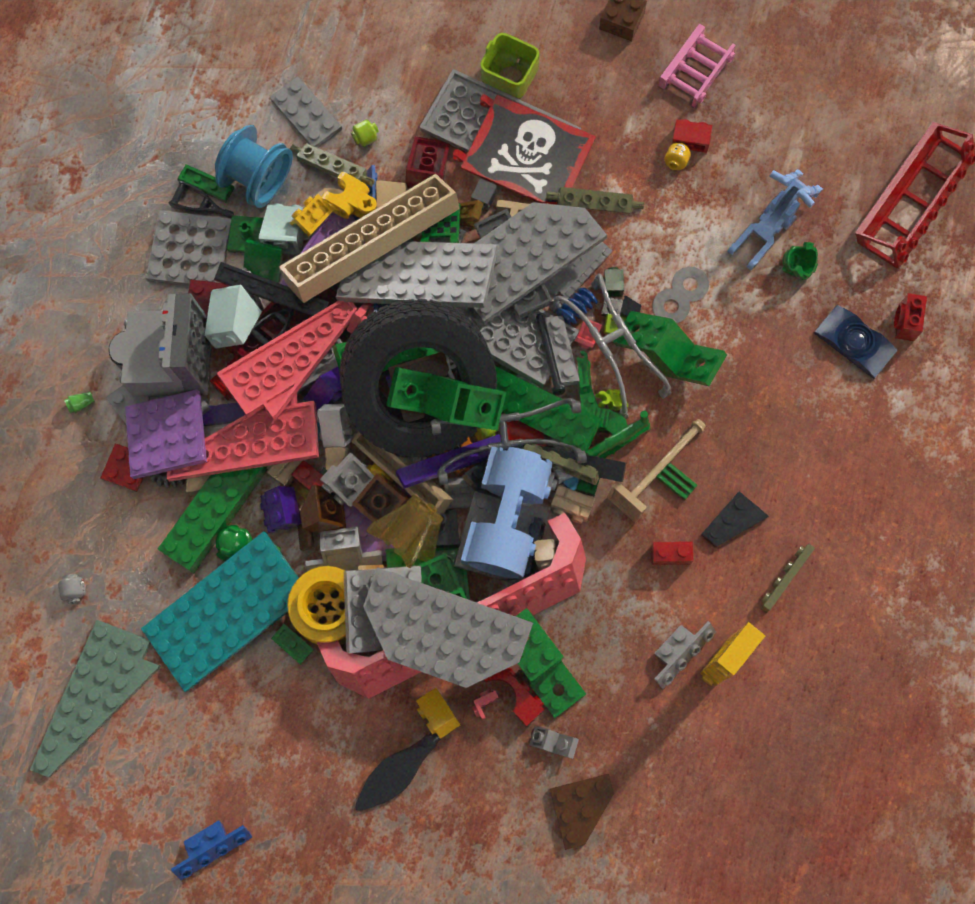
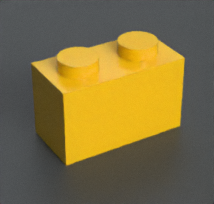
M436 687L416 700L420 707L417 709L423 720L425 718L428 719L427 727L432 734L437 733L440 739L460 726V723Z

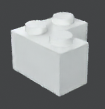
M324 404L318 410L317 421L320 423V439L323 442V447H346L358 430L351 422L344 404Z

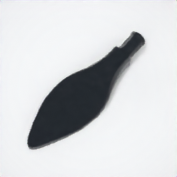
M437 733L426 734L412 746L384 759L368 777L358 797L355 809L363 811L378 806L404 791L412 782L424 759L441 740Z

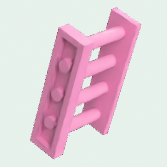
M701 24L696 27L661 75L658 85L665 89L668 84H673L694 97L692 107L694 108L698 102H703L706 97V91L726 63H731L735 56L734 49L736 46L732 44L728 50H725L708 40L704 35L705 27ZM696 45H704L722 56V59L718 64L695 51ZM692 57L713 71L709 77H706L686 65V59ZM678 71H683L702 82L703 85L697 91L676 78L675 74Z

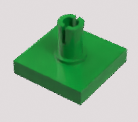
M232 215L227 246L228 252L244 253L245 241L247 239L260 242L259 234L264 218Z

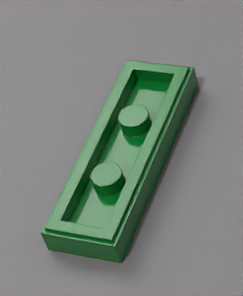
M185 164L177 178L178 182L183 181L202 190L205 194L227 203L234 190V185L232 184L224 188L217 186L214 176Z

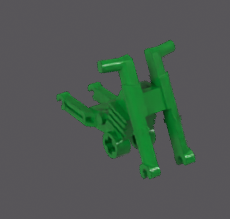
M580 351L581 355L584 356V358L577 357L581 408L603 419L597 432L612 435L587 450L586 455L607 458L636 440L640 435L651 430L648 412L642 411L640 413V420L628 425L622 415L610 409L599 408L592 389L591 363L588 360V354L585 351Z

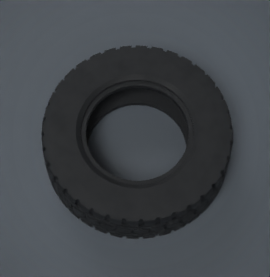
M407 299L404 302L397 301L391 303L390 306L386 305L379 308L378 312L374 311L367 316L368 319H364L358 325V329L355 328L344 348L340 363V383L344 406L355 428L376 447L384 448L386 452L396 453V455L404 457L406 455H409V457L438 455L445 453L444 451L446 450L450 451L456 448L458 444L461 445L466 442L468 437L471 438L477 432L478 427L440 423L441 434L433 435L431 421L438 418L425 414L423 419L413 422L404 421L400 409L386 406L388 399L382 394L378 384L384 367L394 356L408 349L424 347L444 353L455 363V380L470 385L496 389L497 375L494 360L481 331L473 321L456 308L453 309L450 305L441 304L439 301L417 299V301H414V299ZM486 403L481 407L482 413L486 410Z

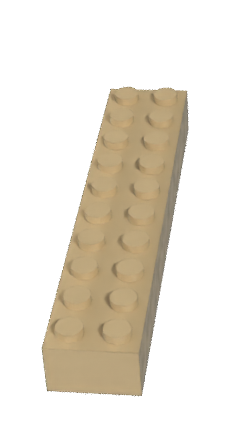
M434 174L279 266L285 283L305 303L459 210L457 194L438 175Z

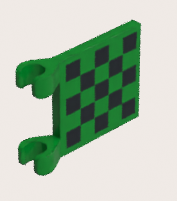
M460 209L422 231L421 242H430V238L451 237L450 243H459Z

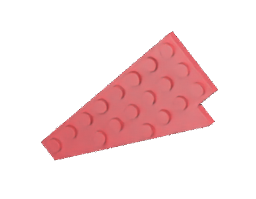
M337 301L217 372V375L247 418L265 408L272 419L276 420L348 327L358 309L353 302Z
M296 393L276 420L272 419L265 408L248 418L246 415L242 416L205 438L207 462L167 471V480H183L319 458L316 403L314 401L297 403Z

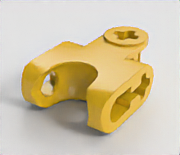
M341 172L337 177L338 185L344 191L340 194L326 191L321 196L334 209L333 212L344 219H348L351 214L362 218L377 207L376 200L368 195L370 192L368 186L345 172Z

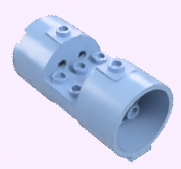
M491 447L481 488L502 497L495 524L471 522L461 558L462 564L499 577L523 579L529 555L533 556L536 544L532 543L533 538L516 530L518 516L522 503L543 504L544 498L548 499L551 488L547 487L553 465L549 459L543 461L540 458L541 455L524 449L509 447L506 451L502 447Z

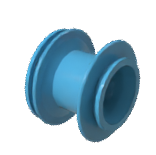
M247 125L233 132L222 145L215 162V179L217 186L221 188L229 186L235 180L246 186L247 204L262 208L276 196L284 184L292 165L293 153L284 143L275 144L269 150L256 143V127L254 125Z

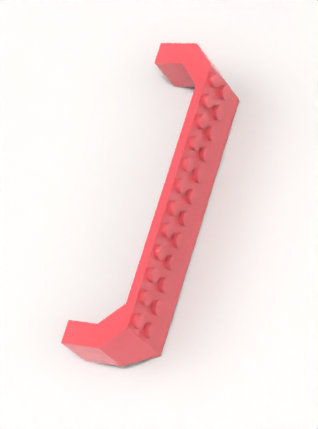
M566 513L548 521L552 538L557 547L551 566L478 602L479 604L513 616L518 615L527 608L532 615H535L580 592L586 556L581 538ZM340 640L326 643L317 642L325 663L337 683L368 699L421 673V671L388 660L384 650L370 657L347 653Z

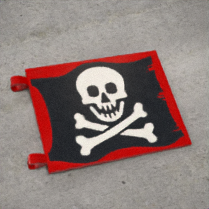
M483 94L480 98V105L490 109L468 154L466 155L462 151L455 149L453 160L463 162L462 170L539 203L557 205V200L546 199V196H548L546 192L557 193L560 187L573 188L596 136L498 94L494 100Z

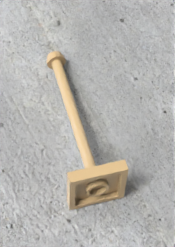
M697 419L691 423L692 428L631 492L618 481L612 486L607 498L633 522L636 523L647 508L637 499L638 495L698 432L702 433L706 426L701 420Z

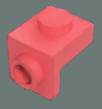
M589 320L600 333L602 325ZM583 321L575 341L579 342L578 345L585 349L593 348L596 341L589 332L590 329Z
M490 689L480 693V698L474 700L475 706H472L476 717L481 716L482 720L486 719L481 707L499 699L496 691L491 692Z

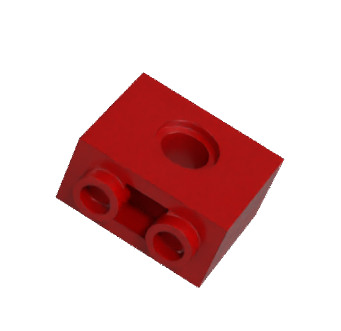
M908 293L901 303L898 304L894 317L895 338L915 341L923 332L927 296Z

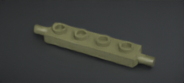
M308 143L302 148L294 144L290 147V150L297 154V159L300 162L335 177H338L341 172H345L371 187L374 185L375 180L367 177L366 168Z
M560 187L557 193L546 192V195H548L546 199L557 200V205L630 214L633 208L644 209V206H642L644 202L634 201L632 194Z

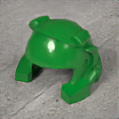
M804 242L803 247H790L782 258L783 272L801 280H807L815 273L818 266V251L814 247V243Z
M229 525L221 530L216 537L215 544L218 549L216 554L218 558L222 561H227L251 542L252 537L249 531L239 528L238 525Z

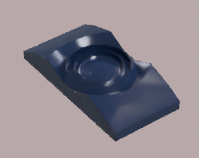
M839 305L835 306L814 332L820 339L873 379L898 351L881 333L872 330L856 314Z

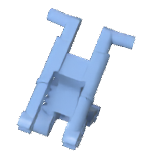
M797 169L795 172L785 176L774 170L769 177L788 186L785 191L782 190L766 207L764 213L759 218L761 221L750 224L738 240L728 249L727 252L733 255L753 232L764 240L766 244L746 266L748 269L752 270L756 267L762 257L774 245V235L783 228L787 230L796 220L797 216L795 213L801 205L798 199L801 198L811 208L815 204L811 197L817 198L818 194L823 190L819 185L811 187L802 183L799 180L800 176L803 175L800 170Z

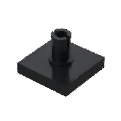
M456 509L445 510L441 515L439 513L433 515L428 510L417 511L420 549L459 548L460 541Z

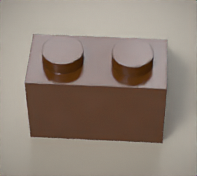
M313 485L300 510L302 529L320 533L347 528L344 504L340 505L333 498L335 496L333 492L329 494L322 486Z

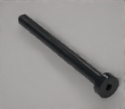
M537 314L536 320L554 386L552 387V393L555 396H559L566 392L565 386L561 385L544 317L542 314Z

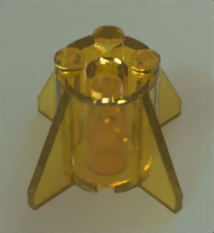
M412 495L406 504L370 524L366 531L383 540L388 547L392 544L395 547L394 552L402 556L406 566L411 568L416 558L424 562L434 558L440 524L443 518L436 513L438 509L433 504L428 503L426 505L418 496Z

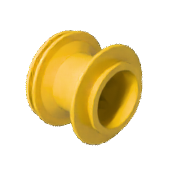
M323 566L307 571L297 579L289 593L287 602L289 618L295 629L314 644L340 640L342 644L346 643L345 609H340V604L345 602L344 570L337 567ZM334 591L339 592L337 598H332L331 596ZM324 593V599L318 600V594ZM332 604V607L336 611L329 610L327 613V610L323 607V605L330 606ZM313 606H318L319 610L317 613L311 612ZM335 616H341V618L334 622ZM321 618H327L326 623L320 624Z

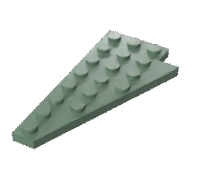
M96 620L30 768L31 771L51 777L160 669V665L144 660L151 645L148 639Z

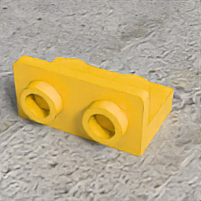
M319 194L313 198L309 196L303 202L305 207L302 210L298 208L291 215L293 219L290 224H297L308 236L334 211Z

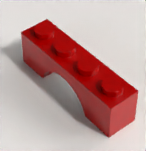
M510 667L484 679L485 683L498 680L511 686L516 695V705L513 713L526 727L544 711L542 707L544 703L538 696L533 698L528 692L530 688L524 681L518 682L515 678L517 674Z

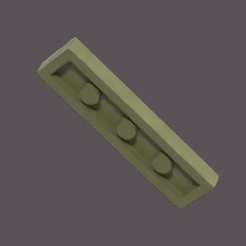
M526 443L523 448L524 450L541 455L540 458L543 461L549 459L553 463V469L594 485L599 480L598 471L592 466L580 465L572 458H562L554 451H544L536 444L529 445Z
M808 543L805 547L801 546L795 553L797 558L793 563L790 561L783 570L786 572L782 578L778 577L773 583L774 590L771 594L767 592L762 598L761 602L763 605L760 609L766 613L771 610L815 549L812 545Z

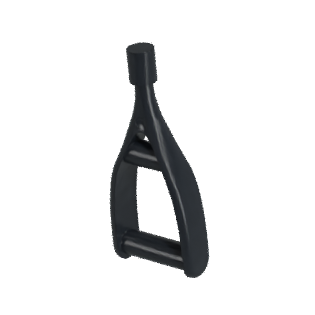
M183 181L178 182L179 186L172 200L169 201L170 206L190 213H221L230 219L234 215L233 211L224 210L216 205L202 190ZM185 188L204 197L199 208L178 204Z
M285 308L267 315L252 328L249 336H252L260 344L265 345L270 341L257 330L268 321L276 318L284 325L278 334L280 336L287 331L295 310Z

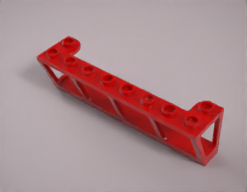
M932 122L855 232L857 243L899 269L908 260L912 249L917 247L921 236L926 234L929 224L937 218L940 208L946 205L949 195L956 190L960 179L965 177L969 166L974 164L975 143L973 134ZM942 131L966 138L962 147L942 135ZM940 143L961 154V160L950 176L926 163ZM923 168L946 181L931 204L908 191V188ZM903 196L926 208V211L911 232L888 218ZM887 224L907 238L899 236L893 244L874 237L882 225ZM871 241L892 249L894 259L870 245Z

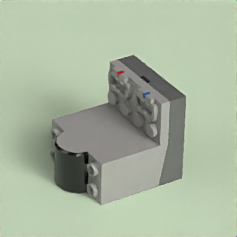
M191 293L168 294L167 301L163 303V311L128 312L127 319L124 322L126 331L119 332L110 341L108 348L109 356L112 362L122 371L119 374L120 383L133 397L171 396L196 389L200 391V395H208L212 344L205 336L207 316Z

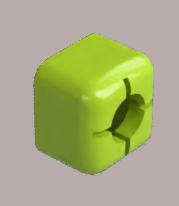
M507 33L497 34L493 41H489L486 53L480 63L482 82L517 99L522 98L539 69L538 48ZM516 64L517 69L522 73V79H519L517 82L500 76V71L506 67H515Z

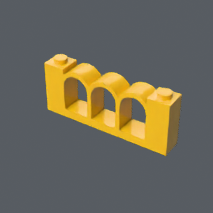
M751 623L745 624L725 641L700 672L703 675L702 679L710 686L712 684L717 686L723 680L725 681L727 678L733 677L764 639L765 635Z

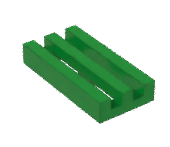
M670 462L656 476L657 479L684 501L698 486ZM667 468L670 469L673 473H675L679 478H681V479H682L684 482H686L689 486H691V488H689L688 486H686L682 481H680L677 477H675L672 473H670V472L667 470ZM664 473L665 475H667L681 488H683L687 493L684 494L675 485H673L670 481L663 477L662 474Z

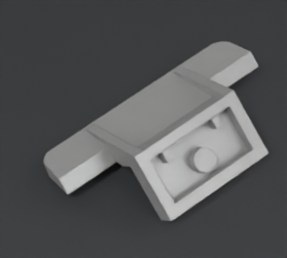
M358 526L320 532L322 559L306 561V568L309 571L317 567L331 566L344 571L358 570V566L382 565V551L362 552L360 529Z

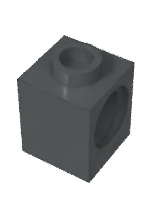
M480 179L471 196V201H481L484 203L482 210L489 211L497 194V185Z

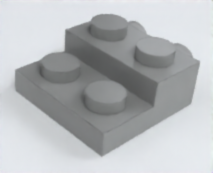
M349 453L337 467L332 465L320 480L324 483L322 488L329 494L333 492L335 494L333 498L340 505L345 503L351 507L354 500L372 480L374 475L353 454Z

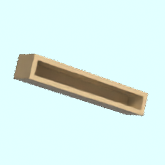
M358 431L351 442L403 488L396 475V470L413 463L404 456L396 455V453L392 454L384 451V448L376 447ZM432 480L405 488L411 496L433 515L444 513L454 500Z

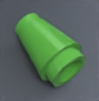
M91 392L71 395L64 399L70 414L73 412L76 414L95 402Z

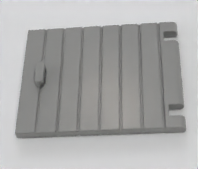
M601 242L544 282L548 292L554 297L560 293L566 299L571 298L613 250Z

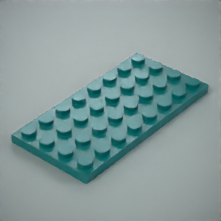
M263 531L144 625L141 630L183 691L188 692L288 613L287 602L289 593L299 577L268 534Z

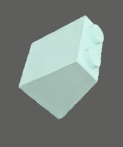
M278 203L267 205L259 234L260 242L283 248L282 254L299 255L302 252L304 231L297 224L291 225L290 222L293 219L291 215L298 208L302 210L304 207L299 205L284 206Z
M242 285L213 289L211 292L205 336L215 348L244 344L262 313Z

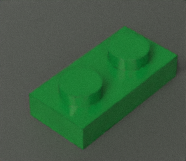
M285 624L271 638L300 665L314 651L313 648Z

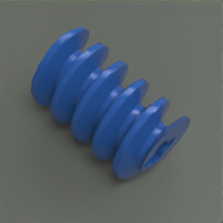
M584 287L579 288L577 293H574L572 298L568 299L584 314L588 313L586 307L589 309L593 308L591 302L594 304L598 303L592 292ZM565 303L562 304V309L559 308L556 311L557 316H563L564 322L569 325L570 322L577 324L575 317L582 319Z

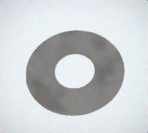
M684 267L675 273L672 287L682 291L689 301H697L708 292L709 280L702 270L696 267ZM688 277H693L698 282V287L693 291H688L683 286L684 280Z
M665 289L659 292L653 301L655 316L671 318L676 323L683 321L690 310V302L687 296L677 289ZM674 299L678 302L679 308L675 313L665 311L664 303L667 300Z

